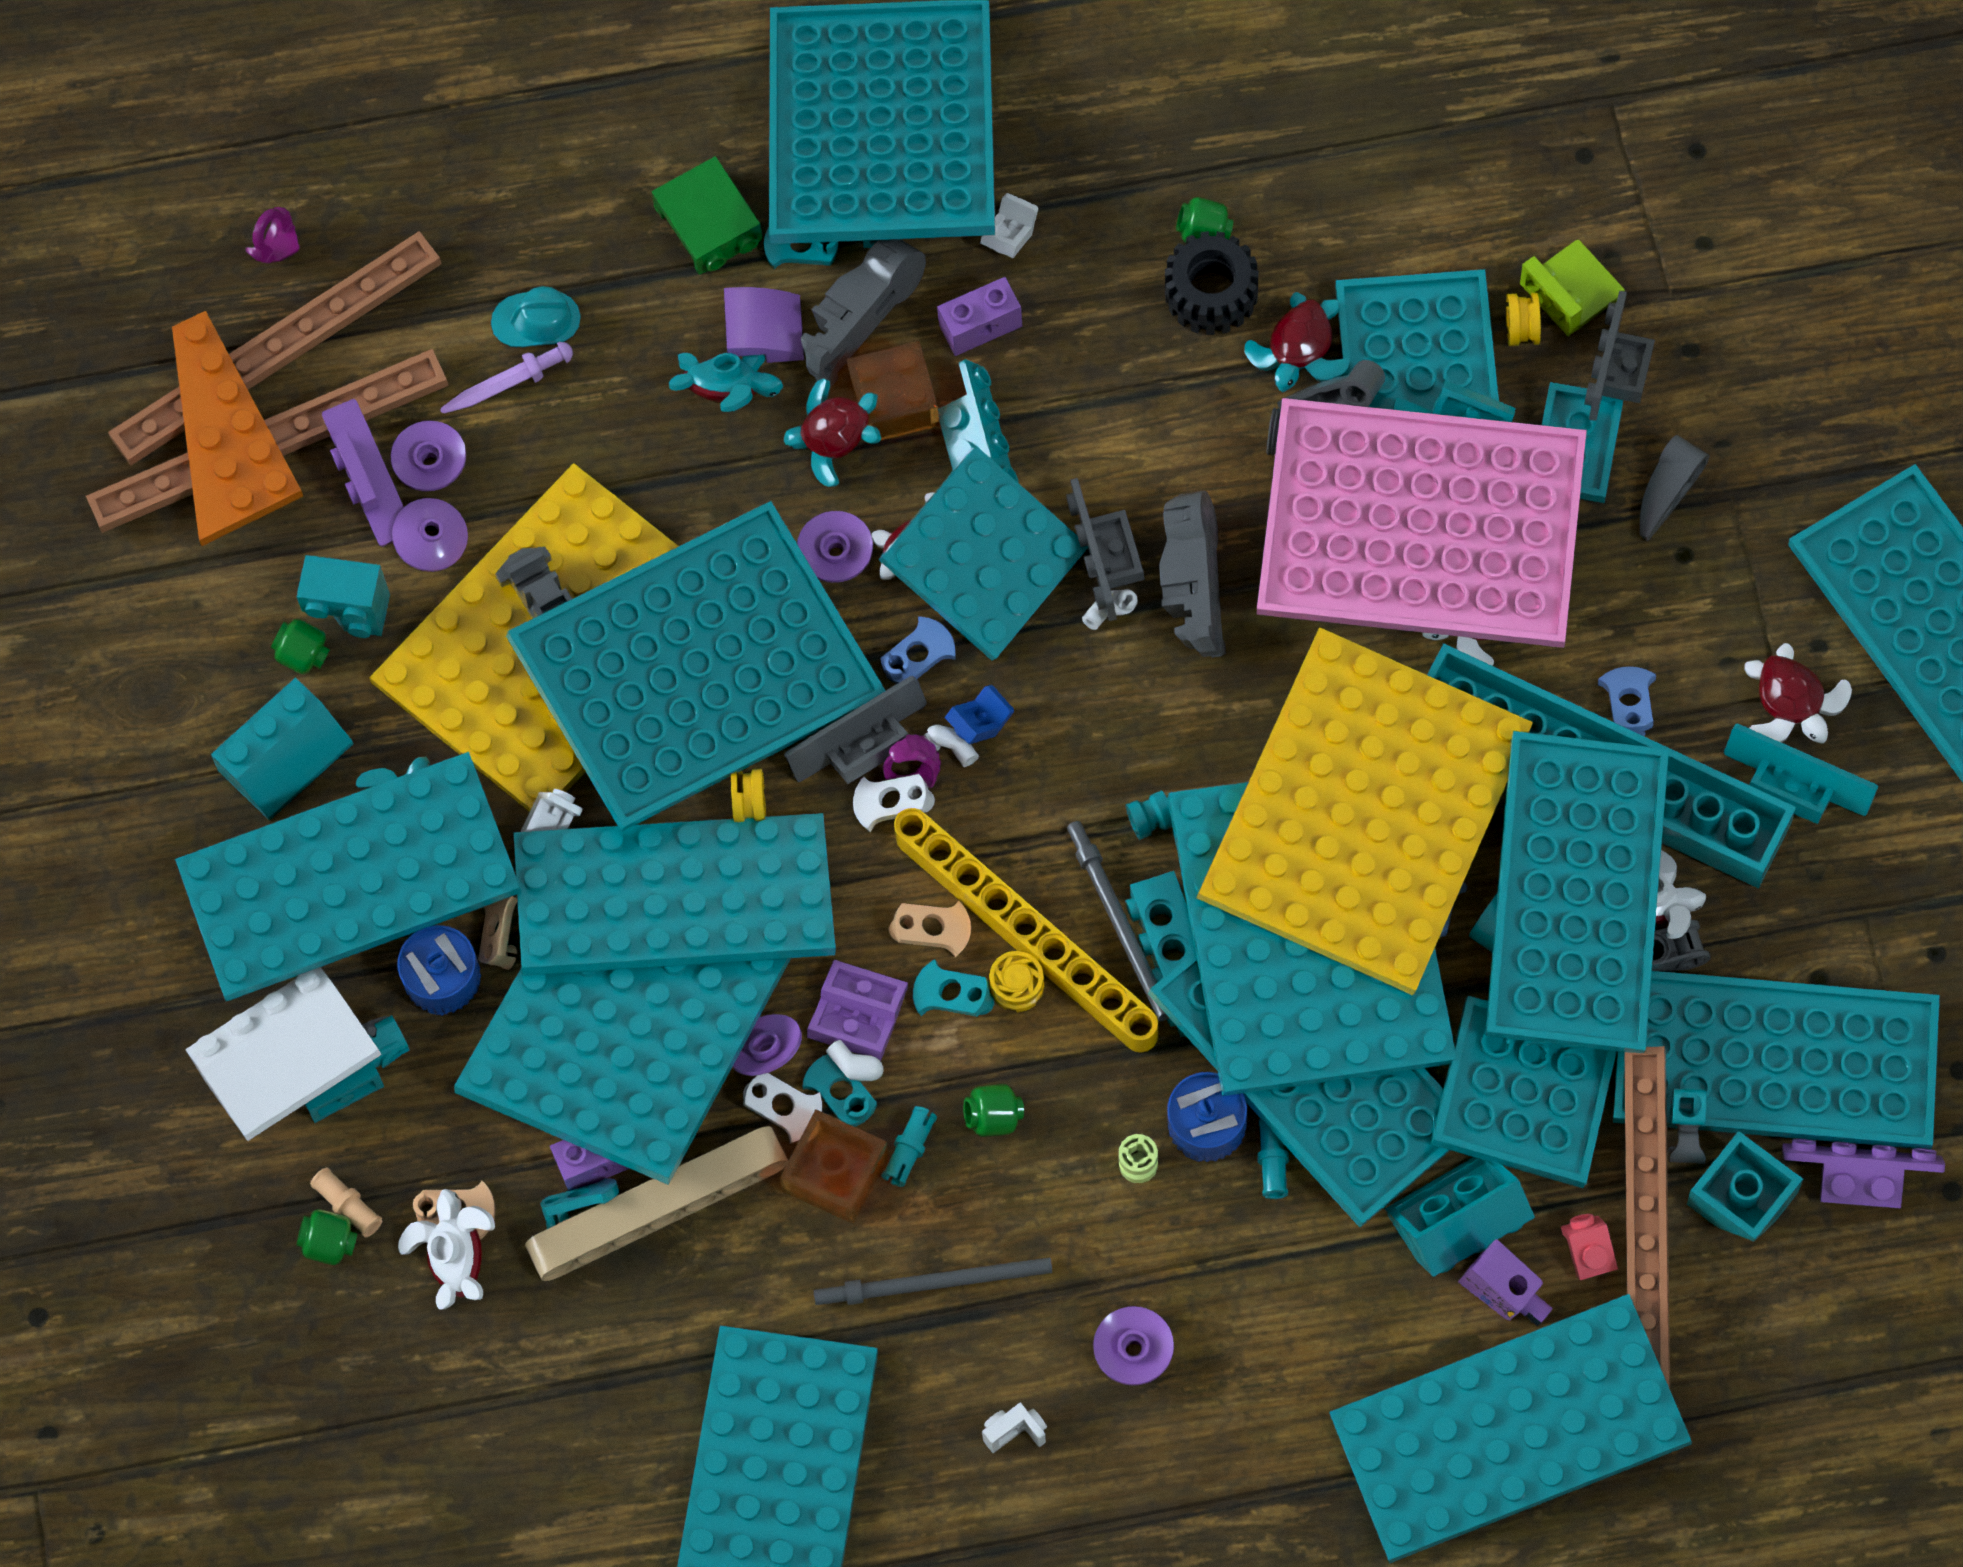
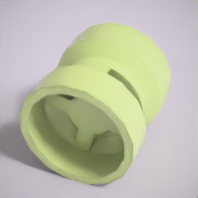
M1143 1134L1128 1136L1119 1147V1169L1128 1181L1144 1183L1155 1176L1158 1169V1149L1156 1144L1150 1137Z

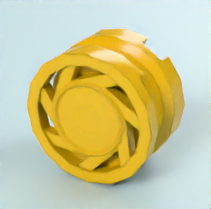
M1531 293V298L1518 297L1517 294H1507L1506 302H1509V306L1506 307V327L1509 333L1507 334L1508 345L1519 346L1520 342H1528V339L1532 340L1533 345H1539L1541 324L1538 293Z
M762 768L752 769L751 773H743L742 771L731 773L734 822H744L746 818H754L755 821L765 820L766 803Z
M1018 950L1006 952L998 957L991 966L989 974L991 994L999 1006L1005 1010H1016V1012L1027 1011L1036 1006L1037 1001L1043 996L1045 985L1042 966L1035 957L1027 952Z

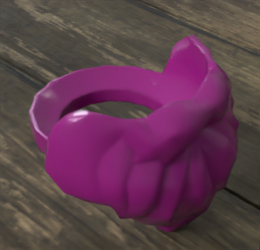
M274 207L273 209L266 210L259 217L253 231L254 247L245 248L246 252L256 261L266 264L280 262L297 253L300 249L295 226L292 223L290 212L286 208ZM272 220L271 226L267 231L266 238L264 239L265 229L269 222Z
M908 734L906 738L896 742L890 748V756L886 758L883 765L884 777L887 780L920 774L927 787L933 788L937 775L940 772V754L935 744L929 741L926 736ZM911 760L923 762L914 773L909 775H898L891 770L893 762L901 763Z

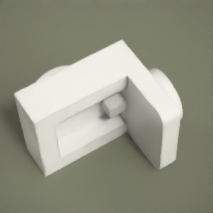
M1006 193L1001 200L999 213L995 216V235L982 236L980 244L1014 258L1032 236L1038 207Z
M554 789L552 793L539 792L521 832L568 829L573 816H580L583 808L573 804L575 797L559 789Z
M1020 1402L1007 1413L1001 1410L991 1416L985 1422L984 1426L986 1428L982 1431L984 1443L994 1453L1024 1430H1026L1037 1446L1041 1447L1046 1443L1043 1430L1047 1426L1036 1410L1032 1408L1030 1411H1027Z

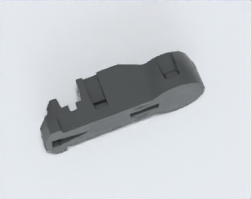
M899 239L877 241L866 254L863 263L839 277L825 293L826 297L819 306L815 305L812 312L817 325L826 334L823 335L818 332L814 337L804 333L801 337V342L806 355V366L809 374L816 377L817 381L823 378L827 379L832 387L839 379L837 373L891 309L896 304L906 300L913 293L923 276L926 265L925 255L921 251Z
M1206 491L1181 494L1167 501L1164 505L1163 515L1167 542L1159 563L1160 584L1163 591L1162 607L1172 618L1187 617L1185 618V625L1174 628L1175 635L1186 647L1196 649L1202 657H1219L1226 654V646L1222 639L1216 551L1218 545V525L1211 497Z
M545 546L518 550L509 555L505 563L495 573L501 587L509 584L513 586L532 619L572 599L566 588L561 590L557 573L549 570L547 563L552 559Z

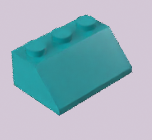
M295 677L211 753L217 770L270 821L354 743L322 702Z
M1476 1157L1469 1159L1385 1208L1388 1217L1417 1262L1433 1277L1439 1273L1451 1270L1456 1263L1468 1256L1484 1251L1495 1239L1498 1240L1508 1233L1518 1231L1525 1223L1535 1218L1519 1179L1501 1163H1493Z

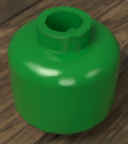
M1194 197L1188 204H1182L1176 223V231L1181 233V239L1184 243H1186L1187 237L1193 235L1195 239L1201 238V232L1209 231V236H1216L1217 231L1224 232L1225 238L1229 240L1233 229V219L1228 218L1227 207L1223 203L1201 197Z
M299 618L292 620L290 624L284 621L270 647L275 650L274 658L276 662L301 675L309 673L313 666L320 669L330 651L329 648L324 646L326 641L325 632Z
M1007 1084L978 1086L971 1091L970 1097H966L964 1100L963 1113L966 1126L969 1129L973 1128L974 1132L980 1137L1009 1135L1015 1131L1018 1120L1024 1118L1023 1100L1021 1096H1016L1013 1089Z
M317 1209L312 1212L310 1217L304 1215L296 1246L302 1247L301 1252L306 1259L329 1265H337L341 1262L344 1254L352 1255L357 1233L350 1231L351 1221L349 1217Z

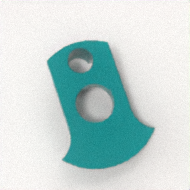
M768 227L764 238V251L768 263L774 270L783 263L831 266L837 256L838 241L829 242L830 244L826 246L827 251H824L823 243L825 242H812L811 247L807 251L799 253L792 250L790 247L791 243L770 244Z
M935 959L921 970L914 983L913 1001L916 1010L921 1016L929 1010H942L978 1017L979 1015L989 1013L994 1007L995 1000L990 994V985L986 977L943 970ZM950 983L960 984L961 991L957 998L951 1001L943 1000L942 991L946 985Z
M828 1054L817 1059L805 1074L802 1085L803 1090L809 1089L817 1093L820 1092L821 1098L845 1128H852L862 1124L874 1113L877 1107V1102L860 1081L847 1078ZM838 1081H846L853 1088L852 1094L844 1100L835 1099L830 1093L831 1086ZM856 1105L864 1107L860 1112L851 1111Z
M604 1178L591 1185L546 1197L540 1205L546 1220L547 1229L555 1226L558 1221L561 1223L569 1219L568 1211L593 1204H605L615 1198L619 1193L616 1180Z

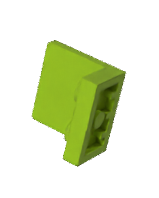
M1575 240L1543 265L1535 256L1522 264L1521 286L1530 295L1531 293H1538L1541 308L1568 337L1607 309L1609 302L1615 303L1619 290L1625 291L1580 240Z

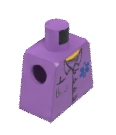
M1497 1239L1478 1256L1458 1281L1463 1287L1509 1321L1520 1312L1538 1327L1553 1309L1535 1294L1543 1284L1542 1280ZM1509 1286L1516 1291L1517 1295L1510 1291Z

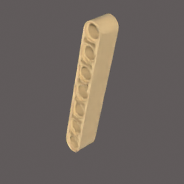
M761 1127L679 1166L669 1185L651 1179L616 1196L605 1204L601 1203L536 1234L525 1243V1247L541 1280H554L778 1173L788 1165L789 1161L772 1127Z

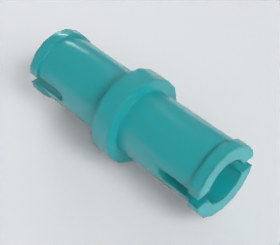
M914 1107L903 1134L898 1135L894 1141L896 1148L881 1175L886 1181L892 1177L890 1183L895 1186H905L916 1159L921 1158L925 1152L923 1145L933 1124L937 1120V1116L933 1112L927 1116L929 1110L924 1107Z
M1259 1119L1261 1151L1258 1152L1257 1158L1259 1165H1262V1196H1265L1267 1199H1281L1288 1196L1286 1164L1289 1162V1152L1285 1150V1145L1262 1119Z

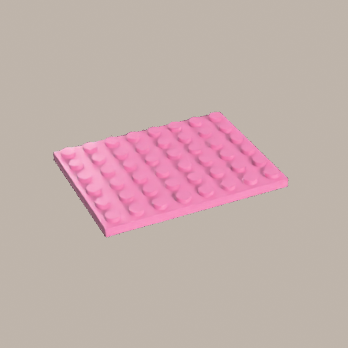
M1282 398L1257 615L1564 648L1586 430Z

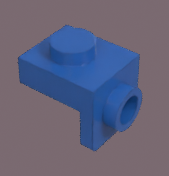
M988 685L983 688L974 701L953 706L945 718L954 727L955 733L970 745L996 737L1014 713V708L993 685Z

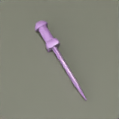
M558 342V347L543 353V355L535 357L532 353L523 354L524 362L464 390L440 409L441 413L471 407L531 377L535 383L543 378V370L560 361L565 360L568 363L573 356L571 346L565 342Z

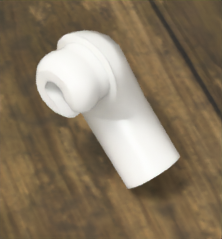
M1111 590L1116 616L1125 615L1134 610L1138 599L1132 590ZM1095 601L1082 617V621L1090 629H1098L1108 617L1106 608L1098 610Z
M937 724L929 727L928 733L923 735L935 744L937 751L941 746L951 749L963 767L973 764L979 757L972 745L961 739L953 728Z
M841 1040L834 1042L826 1050V1053L850 1080L874 1081L883 1074V1065L878 1058L870 1055L852 1054Z

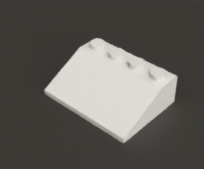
M321 967L300 974L290 983L276 992L268 994L262 1001L243 1013L234 1016L229 1022L209 1035L201 1037L196 1043L185 1049L206 1084L247 1141L381 1055L379 1049Z

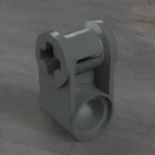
M1691 920L1687 932L1677 939L1667 938L1668 928L1655 931L1653 950L1658 953L1660 959L1652 961V971L1674 972L1699 967L1711 959L1709 951L1704 950L1698 934L1700 925L1697 920Z

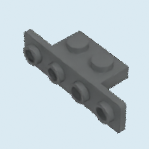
M1619 290L1616 304L1609 302L1605 325H1609L1610 330L1602 329L1598 351L1604 352L1603 357L1597 355L1595 357L1591 378L1597 379V382H1589L1584 405L1591 406L1589 420L1597 421L1603 396L1635 403L1641 402L1655 340L1619 333L1627 295L1625 291Z
M1078 478L1070 479L1072 493L1066 494L1071 516L1078 515L1081 524L1075 525L1080 547L1088 546L1090 555L1084 556L1088 576L1090 579L1096 577L1099 587L1093 588L1098 610L1106 608L1109 621L1116 620L1115 606L1110 589L1145 580L1126 511L1122 510L1090 519Z
M914 676L906 678L786 751L784 756L797 782L805 780L831 764L849 784L885 762L886 758L890 756V748L908 735L899 722L927 704L918 680Z

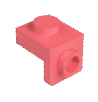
M1581 1214L1571 1218L1570 1224L1561 1226L1562 1234L1568 1241L1576 1276L1579 1280L1618 1269L1607 1224L1599 1216L1593 1217V1214Z

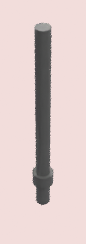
M1080 821L1072 822L1067 826V830L1077 849L1075 856L1081 868L1087 870L1158 1021L1167 1020L1169 1017L1148 995L1150 988L1158 982L1101 865L1103 858L1097 846L1091 844Z
M1049 1257L861 1283L860 1279L845 1281L844 1286L815 1289V1305L847 1301L848 1305L863 1303V1299L1050 1274L1052 1273V1264Z

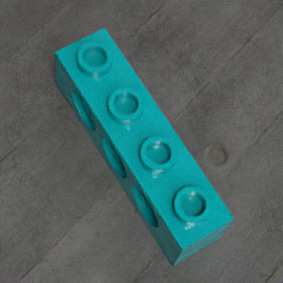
M1175 871L1131 884L1130 899L1125 900L1131 921H1139L1143 933L1138 935L1139 944L1145 957L1150 955L1152 957L1155 969L1151 970L1157 982L1195 952L1188 907ZM1163 914L1168 916L1171 921L1167 925L1157 926L1151 922V919L1156 915ZM1171 949H1177L1184 954L1177 961H1170L1163 955ZM1170 1018L1167 1019L1170 1027L1176 1026ZM1177 1027L1180 1037L1185 1036L1184 1033Z

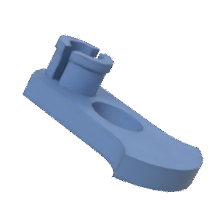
M918 617L919 622L915 631L880 658L882 669L886 676L893 683L898 684L910 676L918 679L943 659L955 660V644L947 628L936 620ZM914 645H922L927 648L929 653L925 660L913 662L907 657V651ZM894 665H901L903 667V672L900 669H893L891 667Z
M1621 667L1605 673L1598 679V686L1603 687L1609 693L1614 723L1645 737L1644 731L1653 727L1648 688L1651 683L1656 681V674L1639 667ZM1625 694H1634L1640 698V702L1633 706H1626L1619 699Z

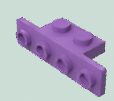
M351 399L323 411L322 417L336 447L330 450L337 469L338 471L345 469L349 476L350 482L345 483L352 503L357 504L360 502L379 546L384 547L393 543V524L404 506L357 401Z
M1793 1139L1792 1144L1783 1143L1782 1146L1784 1160L1823 1163L1820 1189L1821 1202L1901 1208L1905 1170L1941 1173L1945 1171L1943 1157L1936 1155L1935 1150L1927 1148H1914L1912 1153L1896 1152L1895 1147L1888 1145H1874L1872 1150L1856 1149V1145L1849 1142H1833L1832 1147L1816 1146V1142L1809 1139Z

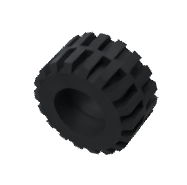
M1209 231L1201 232V238L1198 239L1191 235L1186 238L1185 246L1179 243L1174 248V255H1169L1167 269H1165L1166 303H1169L1171 315H1178L1179 324L1183 327L1188 323L1191 324V331L1199 333L1200 329H1205L1206 335H1214L1215 330L1221 329L1222 334L1230 332V325L1234 324L1238 328L1244 324V316L1248 318L1251 316L1253 307L1257 304L1259 270H1257L1255 256L1251 257V249L1246 244L1240 247L1239 239L1232 235L1228 240L1225 238L1224 232L1218 231L1216 236H1209ZM1218 273L1228 278L1232 285L1220 293L1209 294L1197 290L1191 282L1202 274Z

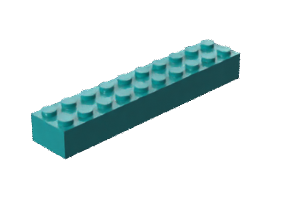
M1443 644L1427 675L1533 722L1529 733L1669 749L1662 844L1759 889L1792 824L1796 810L1795 806L1451 646Z

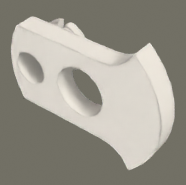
M920 774L882 782H870L863 777L854 793L853 808L859 822L871 832L876 824L885 820L895 819L898 813L904 809L916 808L924 813L932 809L935 798L928 790L927 784ZM890 791H898L900 793L898 804L892 808L882 807L884 795Z
M769 1073L757 1075L746 1085L743 1091V1106L784 1129L789 1136L790 1144L805 1138L818 1124L822 1112L820 1092L815 1095L803 1094ZM762 1085L763 1097H755L752 1093V1087ZM778 1094L787 1095L793 1102V1110L787 1116L778 1115L772 1108L773 1098Z

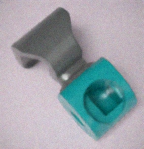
M1673 1088L1671 1124L1678 1126V1143L1676 1147L1668 1148V1162L1705 1164L1706 1157L1704 1151L1699 1146L1698 1127L1705 1125L1706 1090Z

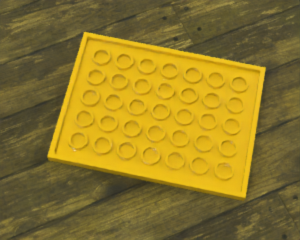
M574 463L369 677L375 687L459 755L469 752L475 768L529 812L539 792L552 793L554 789L567 792L586 771L506 637L509 630L531 620L532 617L513 586L509 584L501 587L495 573L505 563L509 555L518 550L545 546L552 559L547 563L549 570L557 573L561 590L566 588L572 599L679 547Z
M1319 627L1196 898L1414 995L1508 781L1513 731L1529 733L1533 722Z

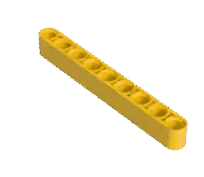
M908 808L898 813L894 821L897 845L904 853L1014 949L1027 952L1035 957L1042 966L1045 976L1129 1049L1142 1053L1149 1051L1155 1046L1158 1040V1020L1150 1008L924 812L916 808ZM908 826H918L922 829L916 836L903 834V830ZM938 850H945L950 853V856L942 861L931 858V855ZM968 874L978 878L975 884L969 886L959 882L961 877ZM995 899H1001L1007 903L1001 910H992L987 906L989 902ZM1022 924H1030L1035 927V931L1029 935H1021L1016 932V929ZM1050 949H1059L1064 953L1063 957L1058 960H1049L1044 954ZM1082 973L1088 974L1093 978L1087 985H1078L1073 981L1075 976ZM1112 998L1119 1000L1122 1005L1118 1009L1111 1011L1103 1008L1102 1003ZM1141 1023L1149 1026L1151 1030L1146 1035L1139 1036L1132 1033L1130 1029L1134 1025Z

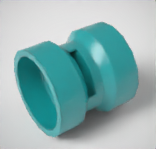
M1162 790L1151 794L1149 799L1144 802L1136 800L1125 805L1129 821L1139 840L1151 836L1156 827L1163 830L1173 827L1168 799Z

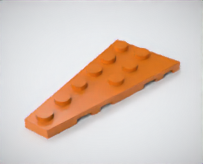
M206 311L172 326L197 529L201 547L304 497Z

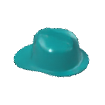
M541 286L533 288L526 293L509 296L500 302L492 313L491 326L493 334L498 340L510 347L552 345L558 342H565L571 338L579 328L581 316L577 304L571 297L552 287Z

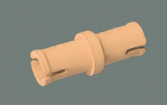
M327 1167L321 1169L310 1182L311 1187L333 1206L332 1211L334 1213L349 1217L351 1223L364 1237L371 1236L379 1229L382 1224V1217L377 1215L360 1199L361 1195L355 1188L349 1189Z

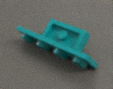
M964 359L959 362V367L967 395L937 409L952 470L977 445L1018 482V477L1011 467L1008 457L1009 444L1001 432L998 421L1000 419V411L992 399L989 388L991 386V378L983 366Z
M1445 380L1432 410L1402 398H1396L1392 410L1512 422L1516 408Z
M1740 724L1734 725L1724 750L1726 756L1757 769L1749 784L1750 786L1795 806V815L1816 824L1819 823L1829 802L1866 816L1878 789L1876 784Z

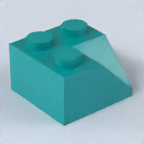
M305 555L296 596L301 611L314 618H326L328 615H331L344 631L355 637L382 636L390 592L381 566Z
M1738 1131L1690 1190L1687 1205L1718 1229L1755 1241L1776 1222L1796 1197L1803 1178Z

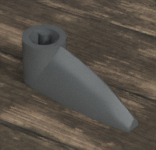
M1362 360L1354 366L1348 376L1322 381L1285 398L1368 407L1384 384L1385 373L1377 363L1370 360ZM1280 400V401L1277 402V404H1278L1280 410H1281L1282 400Z
M1675 435L1664 448L1643 497L1640 513V536L1647 542L1701 475L1710 457L1709 454L1679 435Z

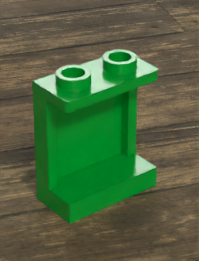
M716 156L651 191L656 211L661 219H667L692 257L695 269L699 275L707 271L718 270L728 259L739 253L745 254L752 251L763 239L760 222Z

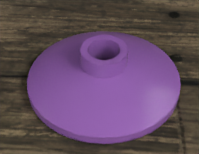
M422 421L407 427L398 435L391 450V464L398 479L406 486L419 491H435L448 486L458 478L466 462V449L459 433L451 426L438 421ZM433 457L437 459L432 465L424 464L427 458Z
M434 498L419 499L406 505L398 513L392 528L393 545L400 558L409 566L426 572L441 571L455 564L464 553L468 540L466 523L461 514L447 502ZM430 525L436 527L438 534L436 536L427 535L425 527Z
M829 511L815 516L803 527L797 541V545L817 578L825 582H843L856 577L867 567L873 553V540L868 527L858 517L843 511ZM833 548H840L843 551L839 556H831L829 552Z
M780 1014L759 1017L732 1068L738 1073L755 1076L772 1072L786 1064L795 1055L801 1044L802 1033L797 1022L791 1017Z
M1131 1306L1112 1312L1100 1323L1094 1336L1093 1348L1097 1364L1109 1378L1125 1385H1142L1157 1379L1167 1369L1173 1356L1174 1342L1171 1330L1161 1316L1147 1308ZM1131 1344H1137L1141 1347V1352L1136 1356H1131L1126 1352V1348Z

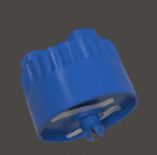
M442 925L429 926L413 933L400 949L397 962L399 976L410 1000L416 1006L421 1007L423 1011L427 1010L429 1014L441 1016L448 1012H455L457 1009H462L464 1005H467L469 1000L474 998V994L478 992L481 978L480 966L472 944L460 931Z
M1201 1072L1186 1077L1174 1088L1168 1101L1167 1119L1169 1136L1172 1138L1173 1144L1177 1145V1149L1181 1150L1186 1157L1192 1160L1209 1162L1210 1160L1224 1159L1226 1155H1231L1232 1151L1239 1147L1245 1136L1247 1104L1244 1094L1222 1096L1218 1073Z

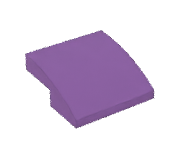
M724 288L728 353H733L737 356L766 354L767 363L804 360V350L801 342L803 333L800 295L768 288Z
M834 960L821 989V999L808 1026L807 1038L829 1045L841 1040L851 1052L874 1056L881 1061L900 1012L908 983Z

